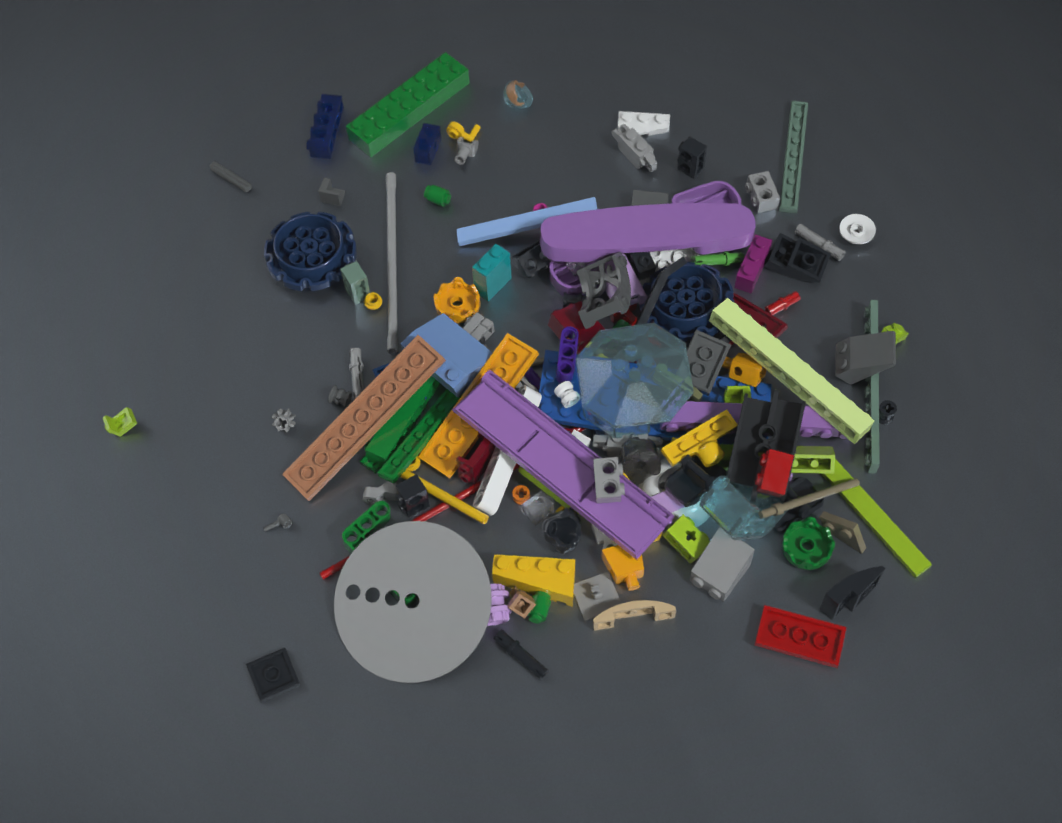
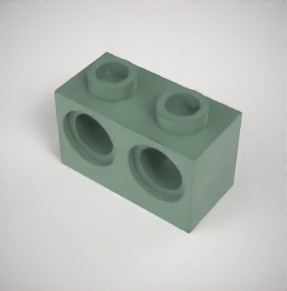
M355 261L347 264L340 270L345 290L356 305L364 301L366 295L370 293L366 274L358 262Z

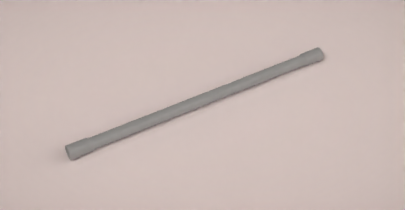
M389 172L386 174L387 352L389 354H397L399 349L397 336L396 174Z

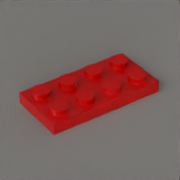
M764 605L754 646L838 668L847 627Z

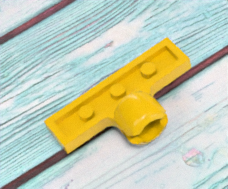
M726 409L664 446L661 452L672 467L681 462L685 456L694 454L699 457L705 467L714 466L725 455L717 439L736 429L738 424Z

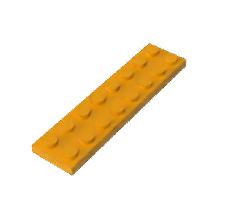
M507 333L456 405L481 382L482 377L488 370H492L515 389L538 357V351ZM451 410L418 458L450 479L457 470V457L460 456L465 459L479 439L478 431Z

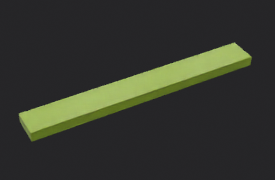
M836 459L834 474L821 473L832 486L854 479ZM860 485L839 492L842 498L915 578L932 566L930 561Z

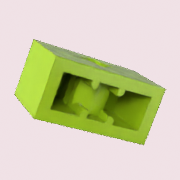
M683 514L662 536L691 564L704 552L710 541L707 534L699 531L694 526L693 520Z

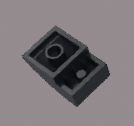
M780 233L773 243L764 268L793 279L819 283L831 253L800 237L796 241Z
M883 566L868 568L843 579L825 594L820 610L831 620L845 607L852 612L879 584L886 568Z

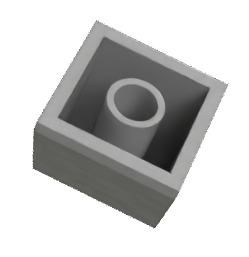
M719 527L691 570L690 580L696 587L708 591L709 595L714 599H720L724 602L751 566L755 549L722 527Z

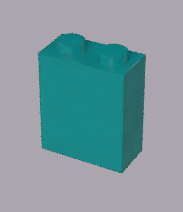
M497 244L472 267L474 285L480 296L488 302L512 278L510 252Z

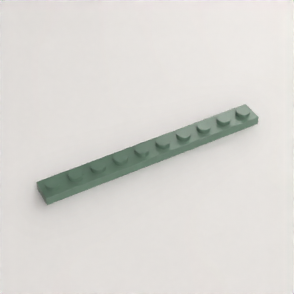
M870 300L869 306L865 307L864 318H867V322H865L864 333L866 334L878 333V300ZM879 373L864 379L868 381L864 394L865 398H868V403L865 404V413L869 414L874 420L873 425L868 431V437L866 436L865 448H868V454L865 455V465L868 466V473L876 474L880 465Z

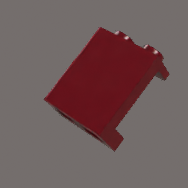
M479 432V446L471 458L466 460L458 456L456 459L459 478L463 482H470L473 485L479 481L486 471L496 447Z

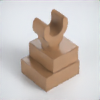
M514 586L510 591V595L513 598L507 604L508 608L526 618L536 603L533 597L522 590L519 591Z

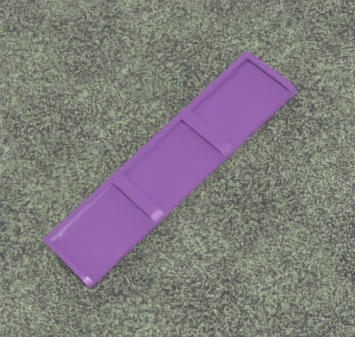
M488 370L482 377L481 382L452 410L636 560L663 530L672 523L675 517L624 475L620 476V483H624L625 495H621V502L596 503L593 459L601 457L492 370ZM611 467L603 469V472L606 474H611L614 471ZM612 486L604 489L609 494L616 491Z

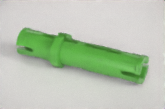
M743 252L692 255L691 260L695 261L691 262L699 266L702 264L729 266L730 264H742L744 259L740 258H745Z

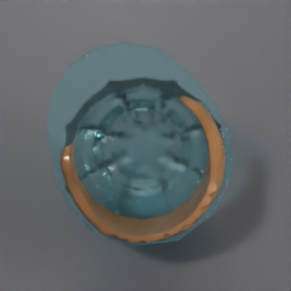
M514 80L505 85L503 97L506 104L511 108L519 109L531 106L533 96L524 83Z

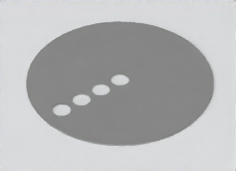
M407 521L387 526L360 543L349 556L341 570L334 596V614L339 635L352 657L361 666L379 677L403 683L424 682L441 677L463 663L480 643L491 613L492 594L490 580L485 565L476 550L453 530L425 521ZM350 585H357L360 588V595L357 599L351 600L346 596V590ZM372 587L377 588L380 592L379 599L374 603L368 602L365 597L366 591ZM391 590L397 591L400 596L399 602L393 606L388 605L385 601L386 594ZM415 593L420 599L419 604L416 608H408L405 604V598L408 594Z

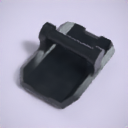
M687 455L681 461V467L667 477L664 488L685 507H689L698 503L724 482L727 473L725 469L717 464L705 467L697 455L694 457Z
M797 477L789 482L784 502H781L780 498L770 496L762 500L759 510L770 508L772 504L778 502L781 504L817 492V490L807 478ZM824 498L786 510L778 516L766 517V519L778 532L787 530L791 523L801 521L821 508L824 504Z

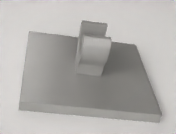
M609 572L574 583V596L584 621L591 620L603 611L622 604Z

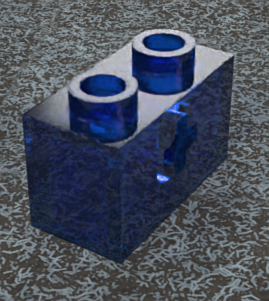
M423 123L413 147L415 162L432 165L442 140L440 126Z

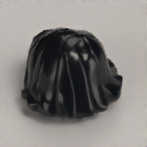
M572 507L564 508V511L549 514L542 521L541 530L543 531L544 539L548 543L554 545L561 554L572 552L580 541L582 525L578 513Z

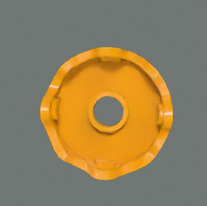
M455 277L450 283L441 284L438 293H434L436 312L438 315L444 313L457 324L464 323L468 317H473L480 309V294L474 284H466L461 277ZM455 301L462 302L459 306L453 305Z

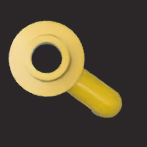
M450 122L446 131L449 137L453 139L463 137L466 141L472 142L481 127L475 124L468 134L464 132L462 125L457 122Z

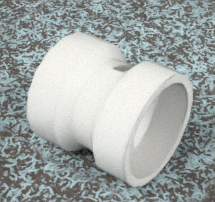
M570 381L561 383L554 390L556 396L561 398V403L565 408L575 405L581 398L578 392L573 390L574 386Z

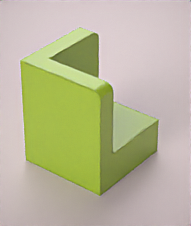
M727 386L723 395L724 403L743 404L745 393L748 394L749 398H752L750 386Z

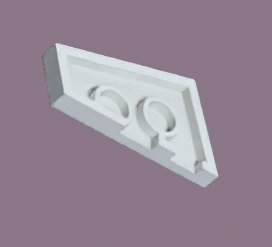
M619 111L618 131L622 134L620 126L625 124L630 129L633 127L639 135L647 134L650 136L669 132L670 114Z

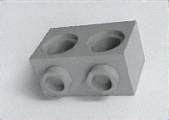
M769 171L748 175L745 188L746 192L750 193L751 204L756 208L757 213L778 209L780 197Z
M618 457L593 459L596 503L621 502V495H625L624 483H620V476L623 475L622 463H618ZM611 467L614 471L611 474H606L603 472V469ZM612 486L616 491L609 494L604 489Z

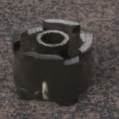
M633 437L622 444L619 460L623 466V473L634 484H641L648 477L660 474L661 461L658 449L651 439L648 438L646 440Z

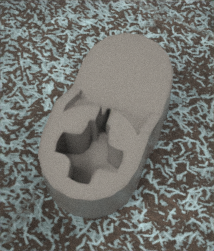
M385 482L378 488L366 487L362 497L363 502L374 505L378 501H398L395 496L397 493V483Z

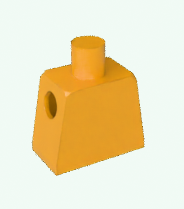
M738 353L734 358L726 357L722 365L723 368L730 369L729 378L753 387L759 385L767 372L763 366L746 353Z
M619 545L602 549V561L616 584L626 582L629 591L638 589L640 587L638 579L644 576L642 555L636 560Z

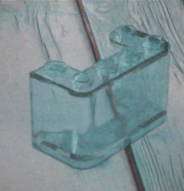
M727 476L716 478L712 483L713 487L700 497L701 502L699 504L733 540L764 537L788 511L786 510L778 516L772 515L761 519L758 515L759 511L770 508L772 504L778 502L782 504L783 502L779 498L758 493L756 501L752 502L750 500L753 487L738 484L739 487L736 489L730 483V479Z

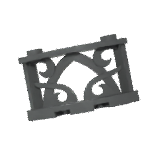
M621 252L577 270L582 292L586 294V300H583L582 307L578 312L585 329L592 327L599 319L619 311L621 314H624L629 309L631 285L626 267L627 259ZM613 260L615 270L612 271V266L609 264L605 271V263ZM599 266L600 272L591 271L592 268ZM606 282L617 287L616 292L607 302L598 298L605 291Z

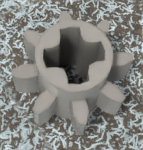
M279 408L277 413L272 415V418L275 419L272 426H275L278 432L280 430L288 432L290 427H294L296 424L293 421L296 415L292 414L289 408L287 410Z

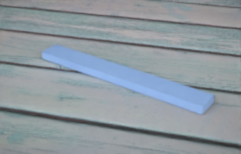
M592 197L458 228V244L463 246L541 228L543 221L552 216L598 209L596 198Z

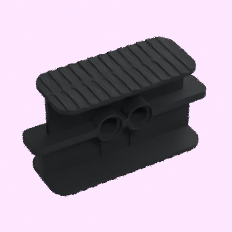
M774 389L772 402L749 398L748 394L745 393L730 458L726 485L730 482L753 487L750 500L752 502L756 501L757 493L780 498L781 502H784L788 490L792 466L784 496L777 497L756 491L758 485H755L756 476L758 473H761L762 465H760L761 457L758 455V452H766L769 449L794 455L795 457L806 402L803 401L800 404L778 399L779 390ZM770 433L772 438L765 439L762 434Z

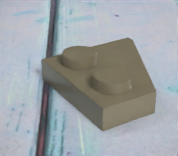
M823 511L819 516L823 527H828L833 536L862 554L866 549V545L858 524Z

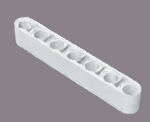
M523 385L518 392L539 407L542 395ZM498 447L494 449L473 502L474 508L490 516L496 513L516 465V462Z

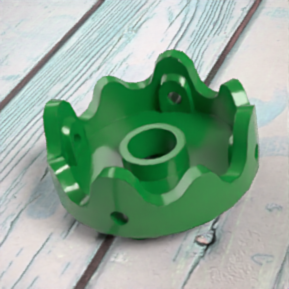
M807 517L802 521L791 523L784 533L782 540V550L786 559L792 565L804 570H814L824 566L831 558L835 547V540L832 538L830 529L819 525L814 517ZM809 542L813 548L806 550L803 548L802 543Z

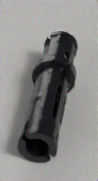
M503 629L497 632L496 635L498 636H494L493 639L507 650L506 653L508 655H513L539 680L546 676L545 673H548L549 669L520 646L518 640L512 639Z

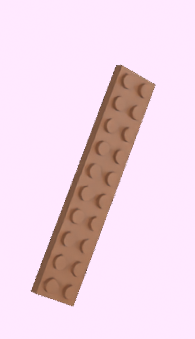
M417 335L282 475L310 501L446 361L444 357L422 337Z

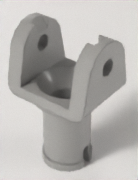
M463 137L458 138L457 155L455 156L456 163L462 165L468 156H475L478 149L477 140H474L471 144L464 142Z

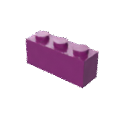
M755 234L736 275L734 288L752 294L770 253L771 239Z

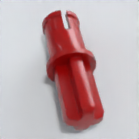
M797 291L784 298L779 297L777 301L765 306V311L771 315H775L782 310L786 311L788 306L798 302L801 297Z

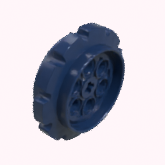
M303 212L291 216V219L287 222H280L270 232L272 239L266 240L264 246V257L271 276L276 281L283 280L285 287L297 291H303L304 288H310L311 291L322 290L330 287V283L334 280L339 282L343 279L340 269L350 264V262H355L357 255V246L350 227L344 221L337 222L336 216L325 212H318L317 214Z
M688 262L668 276L646 326H652L653 333L666 340L675 338L678 339L679 343H690L696 330L714 336L720 330L709 321L713 309L727 298L734 302L733 288L727 278H720V271L706 264L699 266L695 265L694 262ZM667 267L654 272L650 276L651 282L643 284L642 287L647 297L658 274ZM645 302L639 306L640 312H641V310H642V308H643Z

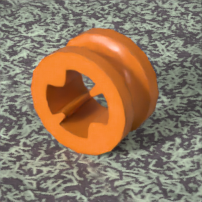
M517 485L513 489L512 497L516 504L524 505L530 500L528 487ZM519 492H523V498H519Z

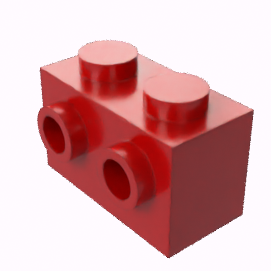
M773 449L763 453L760 459V465H762L761 473L757 474L755 485H758L756 491L777 497L784 496L794 455Z

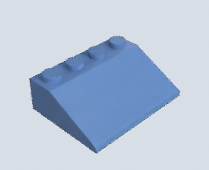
M444 313L415 329L400 344L402 349H404L419 335L444 357L446 361L435 371L432 377L458 398L469 387L492 355L488 348Z

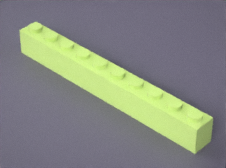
M727 298L713 309L709 321L800 399L805 401L807 405L853 444L857 443L870 430L874 420L869 414L862 411L852 400L844 396L838 388L832 386L822 375L813 370L808 363L801 360L795 352L789 350L779 339L770 334L765 327L758 324L749 314L740 309L736 303Z

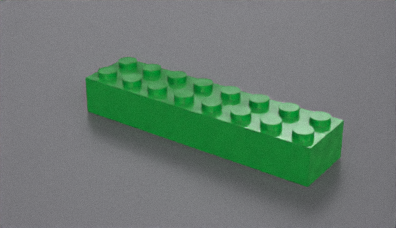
M443 53L346 125L348 140L370 158L467 86L470 83L469 70L448 53Z

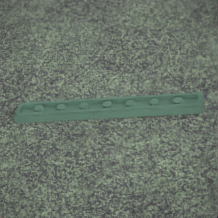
M791 101L779 212L797 214L808 102Z

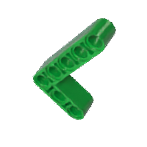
M385 501L376 502L343 531V545L350 554L366 538L382 529L390 521L391 512L389 504ZM379 511L387 512L385 515L382 516L377 514ZM366 523L372 525L370 528L367 529L362 527ZM351 536L357 538L353 542L347 541V539ZM395 590L389 591V593L399 602V593ZM412 593L410 597L405 598L406 606L414 604L416 594Z

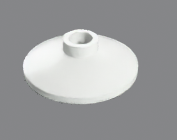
M861 214L846 216L841 221L839 227L842 237L853 244L868 243L874 238L876 233L874 222Z

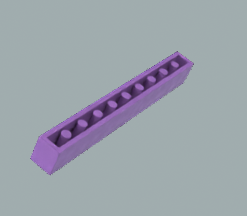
M663 400L659 408L660 430H666L667 432L686 431L688 433L726 409L738 424L742 403ZM805 406L800 436L805 438L820 436L821 438L839 437L841 439H848L810 406ZM737 428L727 434L730 435L736 433ZM763 433L764 436H772L770 433Z

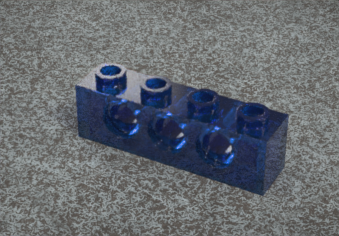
M322 94L320 101L317 102L318 111L317 114H314V126L310 128L311 137L310 140H307L306 144L311 157L331 159L344 109L343 99L340 95Z

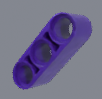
M571 326L565 327L561 333L556 379L559 383L571 382L574 376L579 334L577 329Z

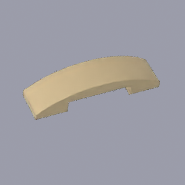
M638 600L618 604L603 611L593 619V630L614 628V619L653 614L655 621L675 618L676 607L668 603L652 600Z

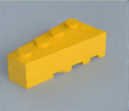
M494 554L493 583H499L512 589L516 586L518 590L527 591L531 595H534L537 591H542L550 595L551 601H560L573 607L576 559Z

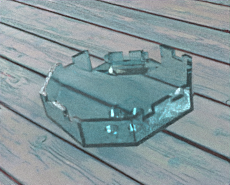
M655 323L599 330L576 357L583 416L613 438H623L622 435L634 434V436L645 435L650 432V424L670 422L694 393L686 343ZM637 361L638 367L630 369L629 362Z

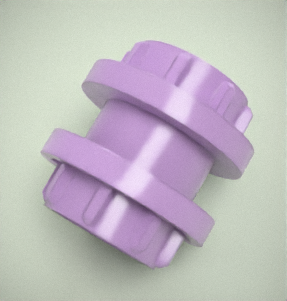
M499 583L490 584L492 604L487 626H494L508 622L510 619L509 614L512 613V610L508 608V605H505V600L510 598L509 591L505 590V586Z

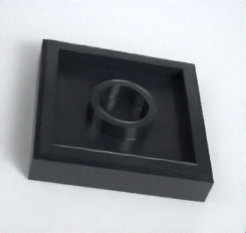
M285 647L246 664L261 703L301 686Z

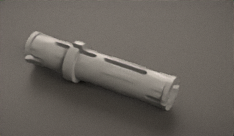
M799 224L794 232L811 244L831 253V256L838 261L846 253V251L834 245L833 241L824 239L803 224Z
M360 348L349 350V370L352 374L353 400L364 390V364L361 360Z

